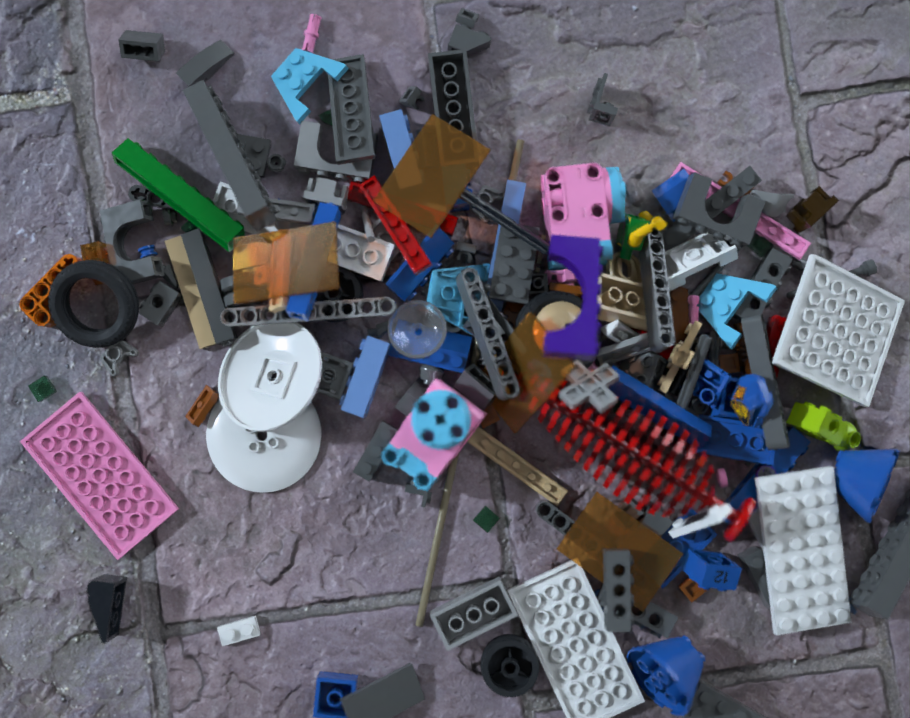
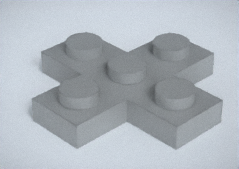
M579 360L562 369V375L572 385L562 390L559 397L572 410L587 400L601 413L617 403L618 398L607 387L619 380V374L607 363L592 372Z

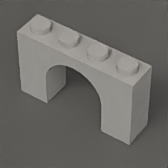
M301 121L294 167L299 173L310 174V172L317 173V176L325 178L331 175L343 181H347V178L354 179L355 182L360 184L372 177L375 159L341 165L330 164L320 157L319 152L323 131L321 124ZM373 133L374 148L376 155L378 135L377 133Z

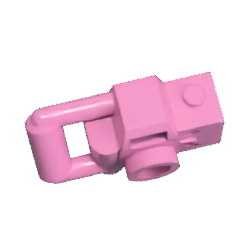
M569 269L545 271L547 273L548 285L550 282L575 286L574 283L578 282Z

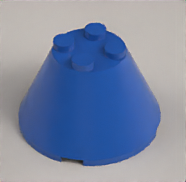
M898 449L840 450L837 455L836 468H834L836 493L867 523L872 522V515L875 516L886 491L891 473L900 454Z
M687 636L673 637L633 647L627 653V663L631 662L633 677L643 691L661 708L666 706L671 709V714L676 716L686 715L691 708L704 662L706 661L705 656L694 648L691 640Z

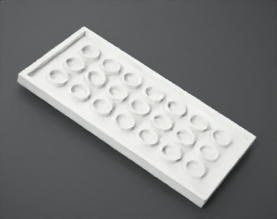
M826 466L756 477L755 483L773 633L775 635H782L851 623L834 467Z
M574 558L507 590L566 718H610L645 702L613 632H607L604 628V613L578 558Z

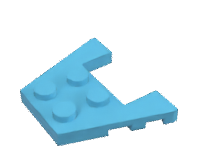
M295 48L271 77L294 119L301 124V121L311 111L299 101L300 97L323 71L338 82L349 68L344 63Z
M490 264L432 270L426 309L469 333L462 327L468 320V317L463 315L464 304L456 285V277L462 270L473 268L479 274L480 280L486 282L488 281Z
M717 273L700 295L697 306H699L700 313L729 349L732 350L742 335L726 324L749 294L767 303L777 290V287L773 284Z

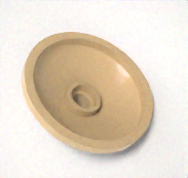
M559 301L547 305L539 312L534 324V335L542 351L546 331H555L564 328L565 325H570L581 312L578 306L569 302ZM555 358V359H558V360H569V359H563V358Z

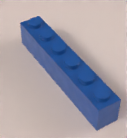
M787 427L790 447L775 450L774 464L771 467L775 469L776 474L786 473L787 470H791L796 465V459L804 455L809 449L808 445L811 441L794 427ZM755 464L724 501L725 503H728L729 506L737 510L747 498H753L756 500L753 511L758 508L755 472L762 464ZM726 517L722 520L726 525L730 522Z

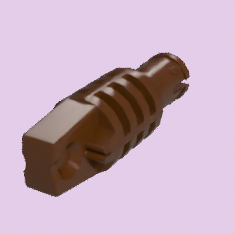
M742 323L733 324L734 330L741 333L742 337L735 345V351L738 353L740 367H742L743 373L746 376L752 373Z

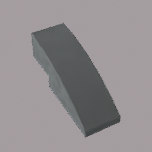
M219 40L195 55L176 74L188 87L205 78L209 80L234 55V52Z

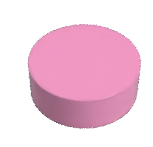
M717 469L716 477L719 487H728L725 469Z

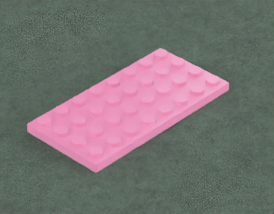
M83 392L77 393L20 441L117 560L126 555L179 510L178 506Z

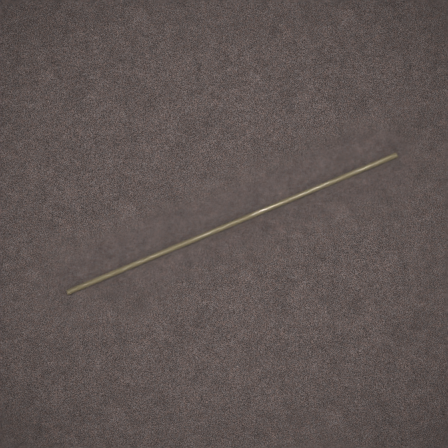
M517 140L509 180L516 181L524 140ZM475 338L470 365L475 364L478 366L477 359H479L480 348ZM459 454L448 467L415 624L419 627H423Z

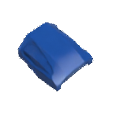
M682 169L652 190L673 222L676 221L673 219L689 176L685 169Z
M705 359L693 394L712 409H716L719 399L732 376Z

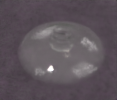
M421 300L409 301L399 306L392 314L388 324V336L393 347L403 356L413 359H421L433 355L443 345L447 334V325L442 312L435 305ZM416 330H422V334L416 335Z

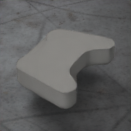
M487 185L483 186L476 195H480L481 199L490 205L494 201L503 200L504 192ZM475 208L471 209L484 223L490 221V218Z
M122 340L108 347L101 355L100 360L111 376H117L119 374V364L127 356H138L139 351Z

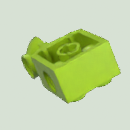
M806 401L804 404L795 402L786 422L809 437L833 445L836 451L854 449L861 441L860 433L857 432L851 422L842 421L843 417L831 413L832 410L824 406L816 408V405Z

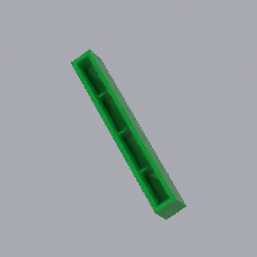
M127 138L111 152L115 164L228 252L245 238L244 226L240 221L233 220L224 209L216 207L210 198L202 196L196 187L189 186L180 175L176 176L166 164L162 165L158 162L152 153L148 154L139 143H134Z

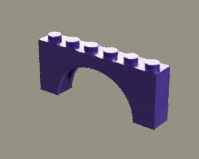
M551 235L548 261L559 263L574 274L582 290L583 303L580 314L570 325L559 330L546 331L543 357L593 361L595 355L599 354L600 344L596 342V335L600 333V322H597V315H600L601 303H598V296H601L602 284L598 282L603 270V266L599 264V258L603 256V246H600V238Z

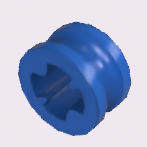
M155 245L139 248L140 258L157 256L158 253L154 251Z

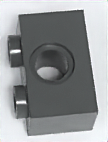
M159 281L158 284L155 283L152 286L148 299L141 303L139 314L157 326L163 327L183 296L172 287ZM162 298L163 305L157 308L156 302Z

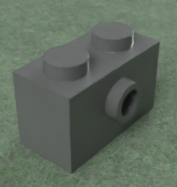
M125 30L118 39L121 58L159 62L165 53L164 36L162 33Z
M475 364L466 368L454 385L462 395H465L483 411L497 397L490 377Z

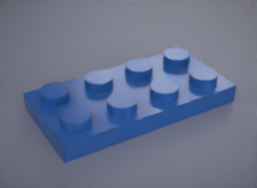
M699 414L701 420L712 426L711 438L700 449H696V454H700L705 450L708 456L773 466L775 450L769 451L767 449L762 424L752 428L744 425L742 421Z
M690 508L686 516L677 517L673 522L679 518L686 519L697 513ZM671 525L637 563L664 589L683 570L688 549L703 550L718 535L710 526L672 538L668 533L673 528V525Z

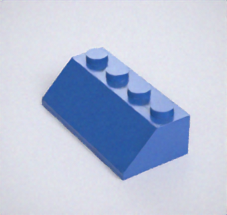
M438 225L419 244L432 263V266L416 276L405 260L385 283L387 288L404 303L407 300H413L417 295L416 290L418 287H424L430 278L428 276L431 274V271L439 269L442 266L440 262L444 257L449 258L454 252V242Z
M398 319L388 355L462 374L465 370L472 337Z

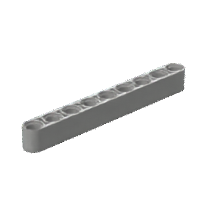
M389 297L315 302L313 306L314 313L309 321L390 316L396 312L397 304ZM386 301L392 303V309L389 312H384L382 308ZM347 304L353 306V311L349 315L344 313V307ZM364 304H372L373 309L370 313L363 311ZM269 305L228 308L223 310L220 315L221 322L226 326L232 327L308 322L295 318L288 319L285 315L286 309L276 314L274 313V318L268 320L266 313L269 311ZM331 305L333 313L330 316H326L324 309ZM253 311L255 318L250 322L247 319V314ZM233 312L235 314V320L232 323H230L228 321V315Z

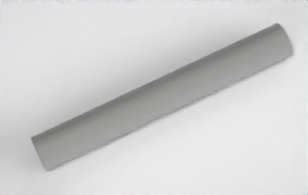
M362 206L360 211L367 241L371 243L375 241L368 208L367 206Z

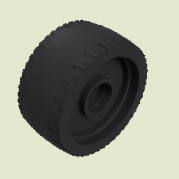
M335 264L326 265L315 302L363 299L362 283L353 271ZM333 288L339 290V294L335 298L329 296V292ZM351 304L345 305L344 313L346 315L351 314L353 306ZM331 305L324 309L326 316H330L333 313ZM348 319L324 320V321L337 323V322L346 321V320H348Z
M515 634L497 636L487 644L482 653L481 673L485 683L494 693L512 698L528 692L536 683L539 674L538 656L533 646L523 637ZM508 663L515 664V668L511 671L506 670L505 666Z

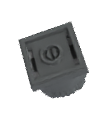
M321 352L322 373L316 392L341 400L345 389H347L346 383L351 375L354 363Z

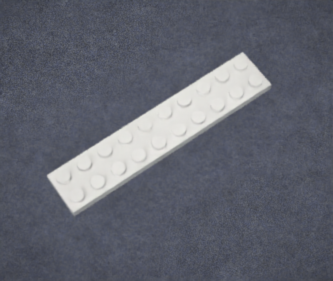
M220 181L213 202L219 209H224L233 220L240 221L244 226L245 232L272 242L284 234L291 236L292 231H299L310 235L312 225L276 221L256 231L245 216L237 213L239 203L230 185ZM339 224L327 262L383 282L396 245L375 238V241L370 243L367 241L366 234Z

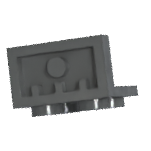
M604 73L603 77L597 80L587 113L590 114L589 121L610 127L618 108L608 102L600 103L608 76L607 73Z
M645 352L622 360L619 369L658 392L660 386L657 384L662 374H665L669 362L660 355Z

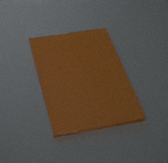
M432 114L373 201L386 211L391 212L416 228L417 231L432 238L491 150Z
M335 221L233 238L234 304L339 289L337 228Z
M532 312L527 314L504 343L519 385V393L516 397L504 401L496 397L492 403L514 434L523 427L576 367V364L571 359L543 357L544 336L547 329ZM485 366L482 371L489 376ZM498 368L499 374L503 376V370ZM505 386V392L509 395L510 389Z
M597 491L556 548L602 583H604L603 548H627L633 554V566H630V573L633 574L634 583L633 586H630V593H633L634 606L641 611L645 610L683 555L678 549ZM617 565L614 568V574H620L623 571L622 565ZM618 585L614 591L620 594L624 588L622 585Z

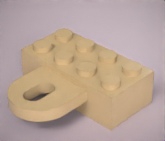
M621 251L613 255L612 260L607 261L606 274L602 273V276L599 277L598 283L602 284L601 296H598V303H601L600 315H597V319L610 323L619 320L630 328L647 332L640 261L633 254L631 260L620 258ZM622 262H625L628 266V277L622 274Z

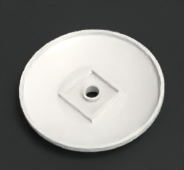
M297 322L253 325L244 331L227 351L218 377L219 399L228 417L243 428L259 432L281 428L296 419L313 399L320 382L322 357L316 339L305 327ZM277 373L276 379L271 381L272 375Z
M220 399L212 409L206 430L207 448L217 470L232 484L252 492H274L296 483L313 466L320 450L322 430L318 413L312 402L289 424L275 430L266 431L267 438L264 441L258 438L257 434L259 431L248 430L233 422L225 413Z

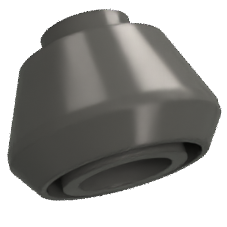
M425 364L419 367L420 379L424 380L423 384L431 385L436 378L442 379L445 374L442 368Z

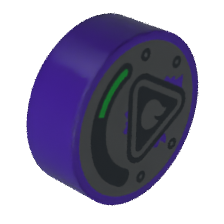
M762 465L757 468L755 478L775 475L776 471L771 466Z

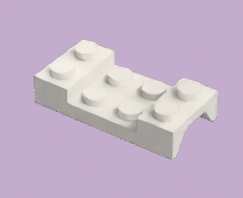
M706 233L665 251L669 291L686 284V277L715 263L722 267L738 259L737 247L735 245L730 247L725 241L714 239L712 234Z

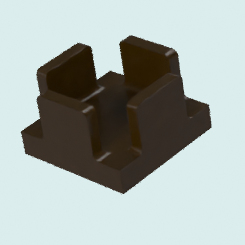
M818 186L810 192L811 195L807 199H801L786 217L795 225L793 229L798 234L812 227L839 200L834 195L830 197Z

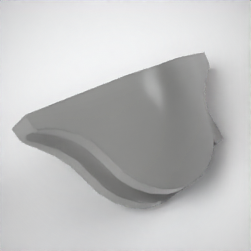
M751 190V194L754 197L766 201L762 213L769 217H777L782 212H786L787 203L794 197V194H775Z

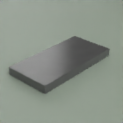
M411 663L340 699L347 718H391L425 700Z

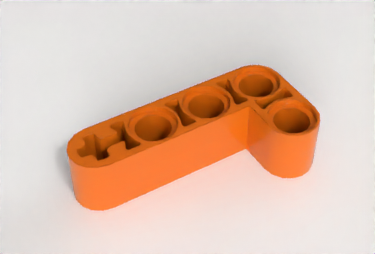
M72 254L64 255L20 300V309L38 326L50 328L56 325L48 306L51 285L64 268L71 265V262L83 261L81 258ZM47 287L48 293L44 296L43 290ZM34 301V307L30 309V303ZM45 314H47L48 320L44 323L43 317Z

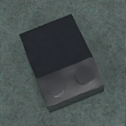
M103 574L88 583L86 591L89 594L88 603L102 643L106 644L119 635L127 577Z

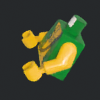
M642 211L638 216L625 214V221L619 223L616 244L622 247L620 258L631 260L633 250L641 251L646 235L653 232L652 229L654 227L658 231L663 230L667 225L661 217L656 216L650 224L653 216L648 211Z

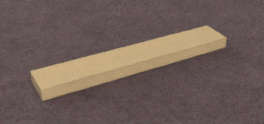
M178 236L166 240L165 244L199 348L204 349L216 345L182 237Z
M479 426L468 440L469 444L557 507L568 493L567 489Z

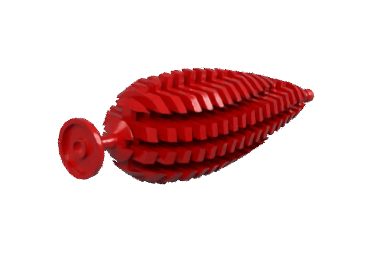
M514 371L519 389L521 387L524 388L520 396L521 401L525 403L532 394L535 395L528 408L532 414L542 401L546 402L537 418L541 424L553 408L557 409L546 427L549 433L554 430L564 414L568 416L561 425L562 428L555 436V440L558 443L562 441L566 432L575 421L579 423L564 447L568 453L585 428L590 430L573 457L577 463L596 435L600 437L595 449L583 466L585 471L589 470L606 442L612 445L592 476L593 478L598 480L617 448L623 452L603 483L606 489L612 483L628 456L633 458L630 467L624 473L613 492L616 497L623 491L640 463L644 465L641 474L635 480L624 499V502L628 505L637 495L640 486L647 480L652 471L655 472L652 481L648 487L646 486L641 499L635 506V509L639 511L648 503L655 488L659 487L663 478L666 479L663 483V489L654 498L652 506L647 512L654 515L661 508L663 500L667 495H670L675 485L677 487L674 491V496L666 504L661 517L671 516L675 511L674 508L677 503H681L687 493L689 494L685 499L686 503L679 510L677 517L686 516L689 509H692L698 500L700 504L696 512L707 506L711 508L716 504L719 506L726 504L714 496L715 483H713L708 491L705 490L708 480L714 473L712 464L708 465L704 475L700 476L697 482L693 484L697 478V472L706 462L707 454L705 450L697 456L693 467L689 468L684 477H682L686 470V464L689 460H692L697 451L699 443L696 439L684 451L681 461L676 463L673 470L670 469L674 463V458L677 453L681 452L686 439L690 435L686 429L673 444L671 452L667 453L662 463L659 462L663 450L669 445L675 431L679 427L675 422L667 430L659 446L649 456L647 452L668 418L664 416L660 418L648 439L638 449L635 446L656 412L649 411L628 443L624 440V437L642 411L643 406L637 405L617 436L613 431L625 414L631 401H624L606 429L602 425L614 405L602 412L594 422L591 419L597 408L593 404L583 415L580 412L584 408L585 402L572 410L563 400H559L560 392L564 390L568 383L567 380L562 379L550 394L548 392L555 379L547 378L539 387L537 385L542 378L541 375L535 373L529 381L526 379L529 371H522L520 374ZM747 498L737 510L732 508V511L726 516L730 520L724 532L726 540L730 542L738 535L750 517L756 500Z

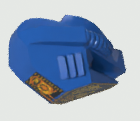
M749 374L742 376L738 380L730 405L744 425L756 428L763 424V418L770 411L773 405L772 393L768 392L767 383L762 376Z

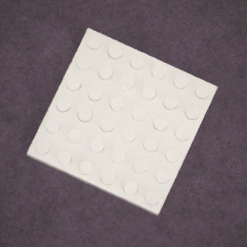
M811 254L807 260L772 364L863 407H869L905 300L816 254Z

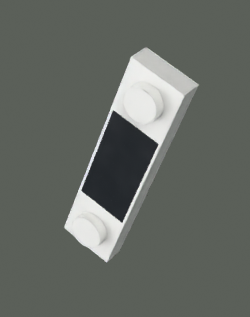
M728 503L721 506L716 504L705 512L686 519L679 518L672 524L673 528L668 533L672 538H676L719 523L732 511V508Z

